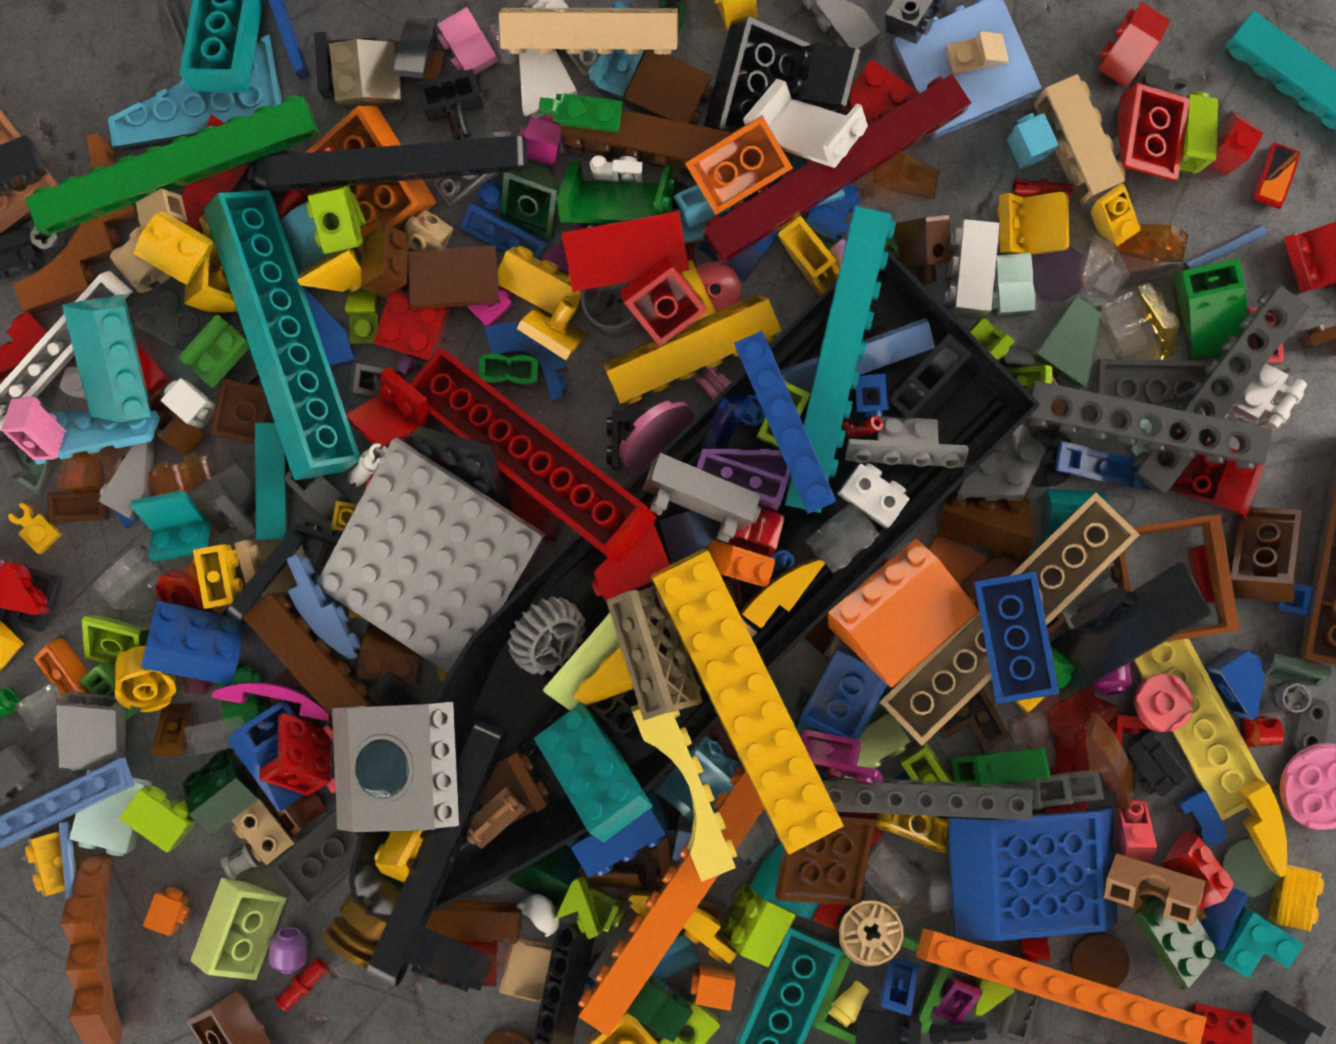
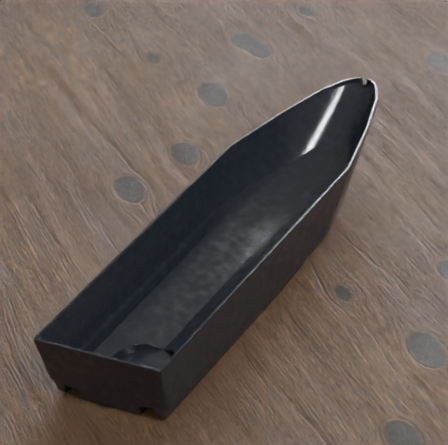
M884 247V251L888 252L887 263L884 270L879 269L876 280L881 282L879 296L877 300L872 299L869 309L870 312H874L870 330H864L862 341L926 318L930 325L935 347L950 333L972 353L912 417L937 419L939 444L967 445V459L964 467L947 468L945 466L919 467L909 464L888 465L885 463L867 462L882 472L880 477L889 484L893 480L907 490L904 495L910 498L891 526L886 529L837 494L857 465L863 464L866 466L867 464L845 460L849 439L844 437L842 448L836 447L834 459L838 460L835 477L829 476L828 480L836 502L822 507L821 513H807L804 509L785 505V497L790 480L789 476L781 504L777 510L785 518L776 551L787 550L794 556L795 562L791 568L815 558L820 559L825 564L791 610L787 611L779 605L762 629L743 616L757 632L752 640L768 672L1039 407V402L886 247ZM837 280L769 345L779 370L819 357ZM933 349L859 376L888 374V393L890 397ZM744 370L660 453L696 468L702 449H780L756 438L763 422L755 427H749L739 421L737 408L740 401L749 395H756L747 372ZM850 389L848 401H852V408L849 418H852L855 425H858L871 417H865V412H857L856 390ZM871 390L868 397L871 401L875 402L879 398V393L876 390ZM808 400L800 415L802 423L804 421ZM890 401V410H883L882 417L908 418ZM877 432L871 434L868 437L852 439L877 440ZM655 458L624 487L626 491L645 504L648 509H650L655 495L642 489L651 463ZM671 501L668 502L666 510H663L660 516L653 513L657 517L653 523L670 565L671 562L659 520L692 511ZM578 533L470 637L430 703L453 702L456 765L468 737L478 720L508 732L507 741L498 760L499 762L518 751L522 743L526 739H530L533 731L545 718L548 719L550 717L549 714L556 707H560L566 713L570 711L543 691L544 687L562 667L557 665L553 672L547 670L543 675L538 672L532 674L515 662L509 652L510 646L507 642L512 637L510 631L516 628L515 621L523 617L522 612L527 613L531 609V604L537 606L542 598L547 601L551 596L556 599L562 597L579 609V612L585 619L584 627L586 630L582 634L584 640L577 644L578 649L610 613L607 601L604 600L603 595L597 597L591 580L596 578L594 571L608 557ZM784 568L773 571L770 581L789 569ZM721 575L723 580L731 578L725 575ZM739 580L745 606L762 586ZM649 583L633 590L641 591L651 588ZM738 607L737 610L740 612L743 607ZM651 619V623H652V624H654L655 622L658 621V620H654V621H653V620ZM567 658V659L563 662V666H564L565 663L569 660V658ZM696 671L694 676L697 684L702 688L699 692L703 703L679 710L681 716L675 718L679 729L685 727L692 742L691 745L687 746L688 750L720 720ZM609 698L605 702V710L611 707L613 698ZM636 699V701L632 704V706L638 704L637 699ZM591 704L587 706L600 719L644 792H647L675 764L658 748L645 742L642 736L636 739H629L615 731L593 710ZM633 716L625 721V729L632 725ZM539 747V750L530 759L535 766L533 773L538 782L542 780L550 792L551 796L548 797L549 804L538 812L535 810L507 826L482 849L476 843L474 845L471 844L465 836L433 911L440 910L526 868L588 831ZM401 750L378 797H392L399 793L406 784L409 765L403 750ZM481 803L479 804L476 813L483 808ZM389 831L360 832L349 876L354 904L363 900L368 905L365 910L366 915L388 920L404 885V882L381 873L375 865L376 852L381 844L386 843L390 834Z

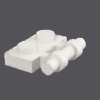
M598 155L590 160L591 175L595 180L643 182L642 162H637L635 157L622 156L620 160L607 162L603 156Z
M1266 363L1231 410L1255 423H1258L1264 415L1270 418L1267 422V427L1277 430L1290 417L1289 411L1294 404H1298L1303 398V391L1307 384L1305 381L1297 379L1293 386L1285 385L1288 374ZM1276 396L1283 399L1280 405L1274 406L1271 404Z

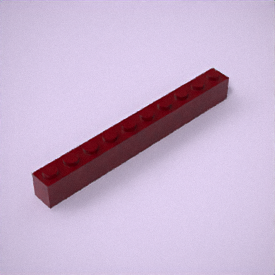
M953 74L944 79L942 76L935 78L927 85V90L920 94L917 91L911 93L903 99V105L896 109L893 106L887 108L878 115L879 120L871 125L867 122L868 127L864 134L857 139L847 155L841 159L835 168L807 159L804 162L805 166L797 171L793 168L779 177L781 181L775 185L766 184L754 193L756 196L746 202L745 199H742L730 208L731 212L722 218L720 215H716L705 223L706 228H704L702 236L721 265L725 264L964 114L971 105V101Z

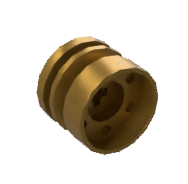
M350 892L340 908L343 917H334L330 923L331 926L327 927L322 937L328 946L341 957L357 966L368 969L369 962L388 920L366 915L365 910L368 905L363 900L354 904L352 892Z

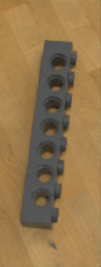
M1282 285L1272 290L1268 288L1258 299L1257 303L1260 306L1254 313L1249 312L1240 322L1239 326L1242 329L1237 336L1231 335L1223 344L1221 349L1224 352L1218 360L1214 358L1206 366L1204 373L1207 375L1200 383L1196 381L1187 391L1186 396L1189 397L1183 406L1179 404L1174 409L1193 413V409L1197 404L1203 407L1206 416L1223 419L1310 306ZM1267 312L1274 315L1276 320L1274 326L1267 324L1265 320ZM1249 335L1257 339L1258 346L1256 350L1248 346L1247 339ZM1232 358L1236 359L1240 364L1238 373L1233 372L1229 367V362ZM1214 381L1222 386V394L1220 396L1214 395L1211 390ZM1173 424L1169 429V434L1171 438L1177 440L1175 433L1179 427ZM1202 430L1199 434V441L1202 445L1210 437L1206 431ZM1166 447L1165 452L1169 456V463L1166 466H1162L1157 459L1160 451L1149 449L1147 453L1142 451L1136 457L1132 464L1135 468L1130 474L1158 495L1166 494L1193 459L1192 457L1177 455V449Z
M1040 381L1030 383L1029 393L1039 402V407L1027 418L1031 420V425L1048 428L1049 423L1059 425V430L1063 432L1077 434L1079 429L1089 431V437L1104 440L1107 439V435L1118 437V443L1136 446L1138 441L1147 443V448L1155 451L1165 452L1166 447L1177 449V455L1195 458V454L1206 455V461L1224 464L1226 459L1235 461V466L1243 469L1254 470V466L1263 465L1266 462L1272 432L1270 428ZM1053 401H1060L1064 405L1065 410L1062 416H1056L1052 412L1051 405ZM1084 406L1089 407L1093 411L1094 417L1091 422H1086L1081 417V409ZM1113 412L1120 414L1123 419L1120 428H1115L1110 422ZM1143 418L1149 420L1152 425V430L1149 434L1143 433L1140 429V422ZM1173 424L1181 430V436L1178 440H1174L1169 434V429ZM1202 430L1206 431L1210 436L1208 446L1202 445L1199 441V434ZM1232 436L1239 441L1237 452H1233L1228 445L1229 439Z
M819 776L838 812L1032 820L1033 789L1028 785L883 779L882 783L873 781L872 785H864L856 782L854 777H844L843 780L828 776Z

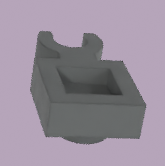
M1145 62L1137 73L1134 85L1140 83L1176 94L1174 87L1184 88L1188 82L1183 78L1168 79L1170 70Z

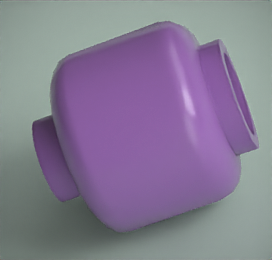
M293 927L278 930L270 938L269 942L270 965L282 974H292L302 968L307 962V937L299 929Z

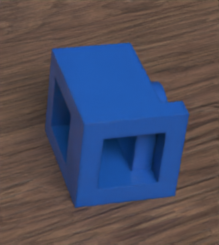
M888 374L859 376L856 387L857 412H865V417L883 416V410H890ZM871 390H876L879 393V398L875 402L871 401L868 397Z

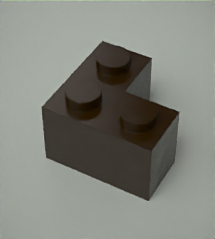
M984 688L938 730L944 740L969 726L983 752L1011 737Z

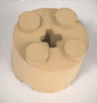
M144 226L134 229L129 235L131 239L123 246L116 248L110 255L114 265L139 293L152 290L153 288L150 284L155 281L162 284L171 277L133 254L139 236L145 228Z

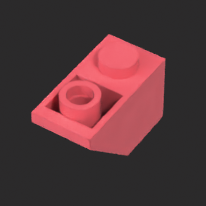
M1132 800L1129 810L1118 808L1116 802L1117 853L1152 864L1157 845L1146 800Z

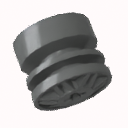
M632 281L582 290V308L592 325L601 333L612 337L625 336L640 326L641 323L625 305L620 292ZM615 299L620 303L618 311H614L611 307Z

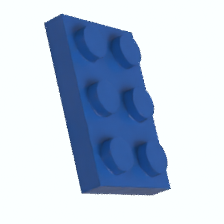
M838 645L804 706L799 721L826 734L857 739L887 684L854 652Z

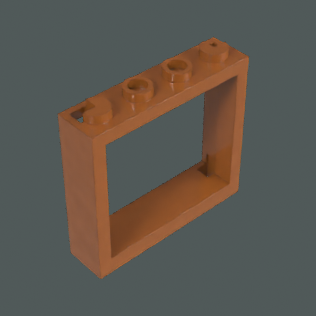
M1220 514L1133 527L1140 535L1202 526L1218 624L1187 628L1165 642L1240 631ZM1123 551L1113 561L1114 566H1111V573L1113 575L1111 577L1113 583H1117L1118 589L1131 592L1125 551Z

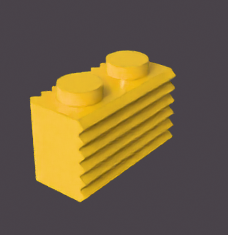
M1287 864L1286 875L1283 877L1279 876L1273 887L1274 891L1272 893L1268 920L1280 926L1311 931L1312 924H1316L1319 915L1318 908L1315 907L1317 896H1320L1324 889V881L1321 878L1322 873L1313 869Z

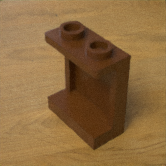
M647 49L625 94L624 106L634 111L638 107L659 118L697 125L702 113L698 109L702 101L707 103L714 86L710 85L711 75L667 54H655L654 49Z

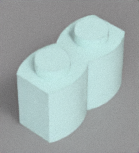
M1031 253L996 255L995 292H993L991 308L996 309L997 316L1032 314L1035 311Z

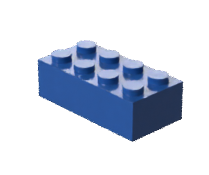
M1036 571L974 582L996 704L1059 694Z

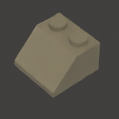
M353 39L329 44L335 102L349 110L355 109L357 106H372L402 101L400 76L393 75L397 54V44L395 42Z

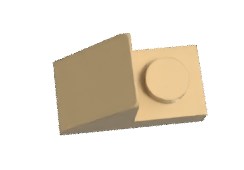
M981 31L974 39L947 44L945 47L950 73L953 75L1009 63L1003 34Z

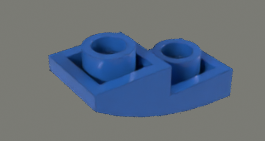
M1236 888L1231 889L1225 901L1207 907L1205 911L1206 917L1201 922L1215 947L1223 952L1226 951L1237 929L1235 922L1248 898L1246 892Z

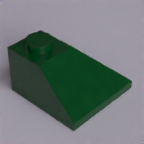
M528 160V169L504 172L500 217L528 232L551 240L554 237L557 212L556 198L559 187L545 165Z

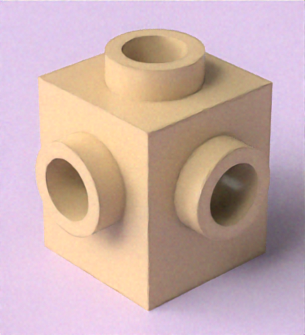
M424 210L417 217L412 216L404 228V231L408 234V247L413 251L446 249L454 230L453 227L427 210Z

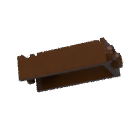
M458 900L440 910L433 911L426 928L456 941L493 942L497 938V942L502 943L503 939H509V944H517L521 934L522 911L516 907L518 904L516 902Z

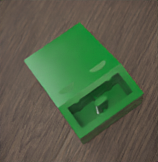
M1239 258L1184 270L1172 277L1192 360L1223 354L1224 350L1221 349L1223 344L1231 335L1236 337L1242 329L1239 324L1247 315L1246 285Z

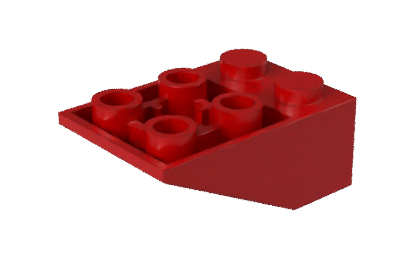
M1176 432L1177 440L1180 438L1181 433ZM1206 441L1203 445L1208 446L1210 442ZM1230 448L1233 452L1238 451L1237 449ZM1196 454L1195 458L1190 461L1168 490L1214 509L1246 518L1266 464L1254 466V470L1236 467L1235 461L1225 459L1224 464L1206 461V455ZM1168 455L1165 460L1164 466H1166L1169 463Z

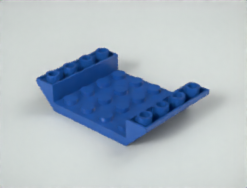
M1113 806L1086 807V811L1032 815V820L973 817L948 818L953 937L1003 941L1106 931L1118 923L1117 902L1104 898L1107 877L1115 858Z

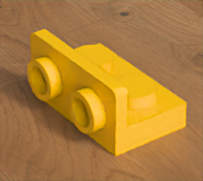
M59 831L28 839L29 846L25 847V853L29 864L34 862L37 874L32 875L36 892L42 891L43 896H49L65 891ZM75 861L76 876H77L78 869H77V865H76V861Z

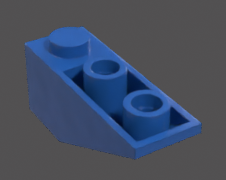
M303 286L330 369L333 370L358 363L354 346L350 344L349 333L314 295Z

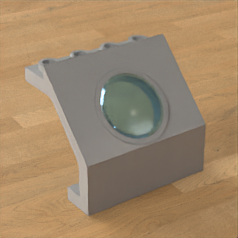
M453 702L332 708L337 829L349 832L435 830L436 828L459 826Z

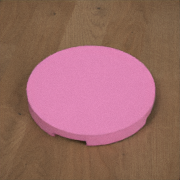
M668 400L646 411L633 423L636 428L628 439L621 441L618 451L620 462L628 471L639 473L694 420L693 410L684 401L671 403Z
M1319 743L1302 749L1290 759L1281 775L1279 793L1285 810L1297 822L1311 829L1327 830L1336 828V744Z

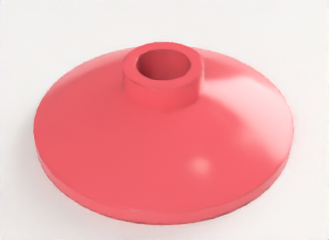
M716 261L705 262L696 267L715 312L740 301L742 293L741 283L732 268L726 264L721 265ZM712 284H716L719 287L718 295L711 294L710 286Z

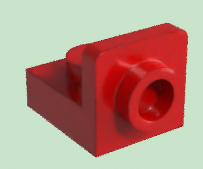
M1110 713V719L1106 720L1111 730L1118 733L1117 739L1120 744H1122L1123 727L1124 732L1142 734V729H1149L1140 720L1138 715Z

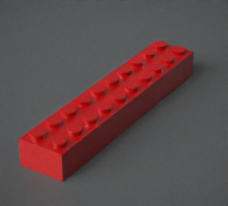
M440 347L410 382L411 386L427 398L428 414L457 437L491 446L499 470L616 565L621 562L656 520L657 517L645 504Z

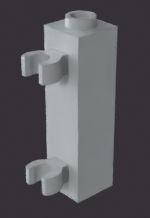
M662 453L651 463L642 489L655 495L649 510L659 516L663 510H666L668 502L671 501L721 522L722 524L716 539L724 543H728L730 538H734L736 529L743 531L750 523L755 524L761 511V507L757 506L761 495Z

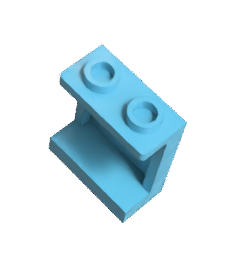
M707 736L689 752L691 757L697 755L703 769V773L698 774L702 785L709 784L714 799L717 798L721 791L725 793L732 785L729 780L738 766L743 768L739 762L733 760L725 753L718 743L712 741ZM676 766L664 778L656 792L693 824V801L689 785L682 772ZM714 801L710 802V805L712 810L714 811L715 807L712 806Z

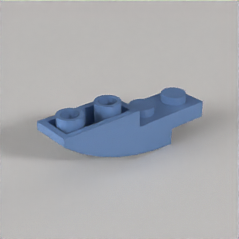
M302 553L287 558L288 565L298 585L288 590V593L303 619L326 644L350 660L359 656L358 649L361 648V644L357 635L354 632L350 633L346 623L349 622V617L343 606L338 607L337 602L325 606L323 601L327 598L320 584L315 585L311 575L315 571L308 557L304 558Z

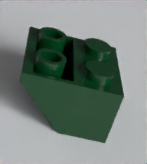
M230 748L214 755L205 766L198 771L192 772L182 783L188 814L211 835L258 800L257 791L239 769L241 763Z

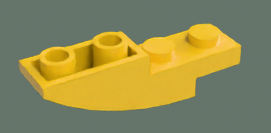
M633 890L629 895V901L632 902L630 907L641 916L648 909L645 903L652 891ZM697 907L683 927L685 929L684 934L694 943L698 944L701 941L709 948L707 952L718 962L725 960L730 964L736 957L737 952L716 933L721 927L720 921Z

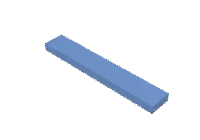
M924 318L863 340L867 342L863 360L857 359L855 371L860 372L859 375L935 348L928 320ZM819 357L780 370L784 381L810 393Z
M126 758L114 760L0 815V849L135 786Z

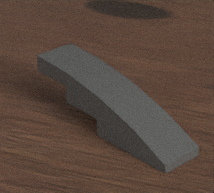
M1090 769L1050 774V778L999 783L1028 785L1033 789L1032 810L1047 806L1073 804V802L1104 799L1101 775L1099 772L1090 771Z

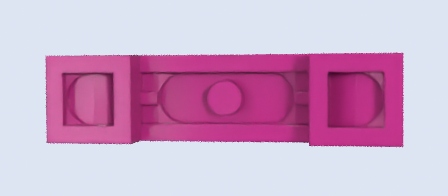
M249 682L224 687L212 693V698L237 703L248 702L249 693L301 703L300 716L324 721L332 720L330 715L312 695L282 684Z

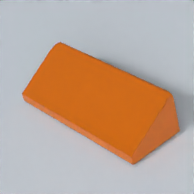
M63 637L48 643L33 657L61 697L66 692L91 694L80 681L89 672Z

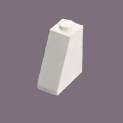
M526 49L525 53L519 54L522 111L527 124L530 117L538 119L544 116L538 110L540 97L556 99V94L577 95V90L556 50L555 53L540 54L537 53V49Z

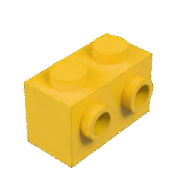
M221 544L193 550L204 609L231 605L244 588L242 580L240 578L237 579L235 567H238L239 561L235 549L232 550L231 545Z

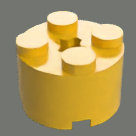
M146 645L119 653L115 664L116 700L123 707L130 710L131 706L139 707L140 712H152L166 707L172 701V696L176 693V675L141 668Z

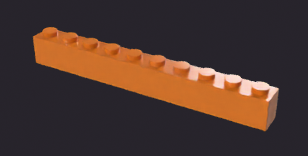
M740 766L736 768L729 780L732 785L726 793L721 791L712 805L715 807L713 813L719 811L726 826V829L721 830L724 840L731 839L735 850L764 809L744 767ZM689 840L679 853L682 859L677 866L671 865L664 874L662 881L665 884L659 892L654 890L647 899L645 906L648 909L642 917L637 915L628 928L631 934L625 942L620 940L611 954L614 959L610 965L606 966L604 964L598 971L594 979L597 981V984L593 990L587 989L578 1002L580 1006L578 1017L607 1037L610 1036L718 877L717 875L701 882L687 847Z
M923 928L916 958L1189 1044H1201L1207 1017Z

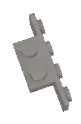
M880 416L883 421V428L877 431V440L849 439L845 454L846 461H855L857 463L873 462L888 465L909 464L919 467L945 466L947 468L965 466L968 446L939 444L937 419Z

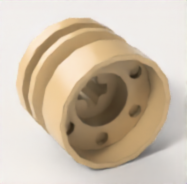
M863 901L852 906L842 918L838 930L839 943L844 954L854 963L862 966H878L891 960L900 950L904 938L903 924L898 914L889 905L879 901ZM874 925L877 927L876 934L879 935V938H873L869 941L866 939L867 933L864 931V927L870 928Z

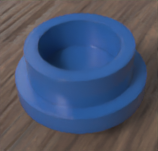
M493 181L484 183L479 188L477 194L480 205L489 211L500 209L503 186Z

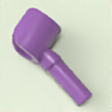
M407 356L403 357L396 365L407 376L413 369L417 373L422 369L412 358Z

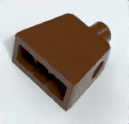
M949 215L897 222L894 232L901 263L906 268L918 267L919 281L922 284L937 282L935 264L948 263L950 261Z

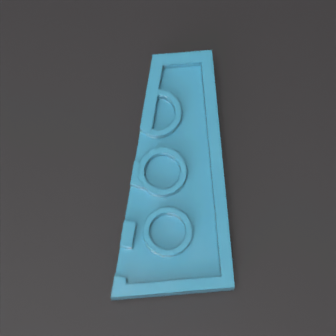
M51 411V414L57 417V422L66 430L64 433L65 437L62 438V447L59 448L60 452L58 453L61 460L72 458L73 453L87 451L89 454L97 453L106 446L114 445L115 448L150 442L160 421V416L156 411H151V417L126 422L91 417L89 411ZM34 460V461H35L36 464L38 465V464L47 463L48 460Z

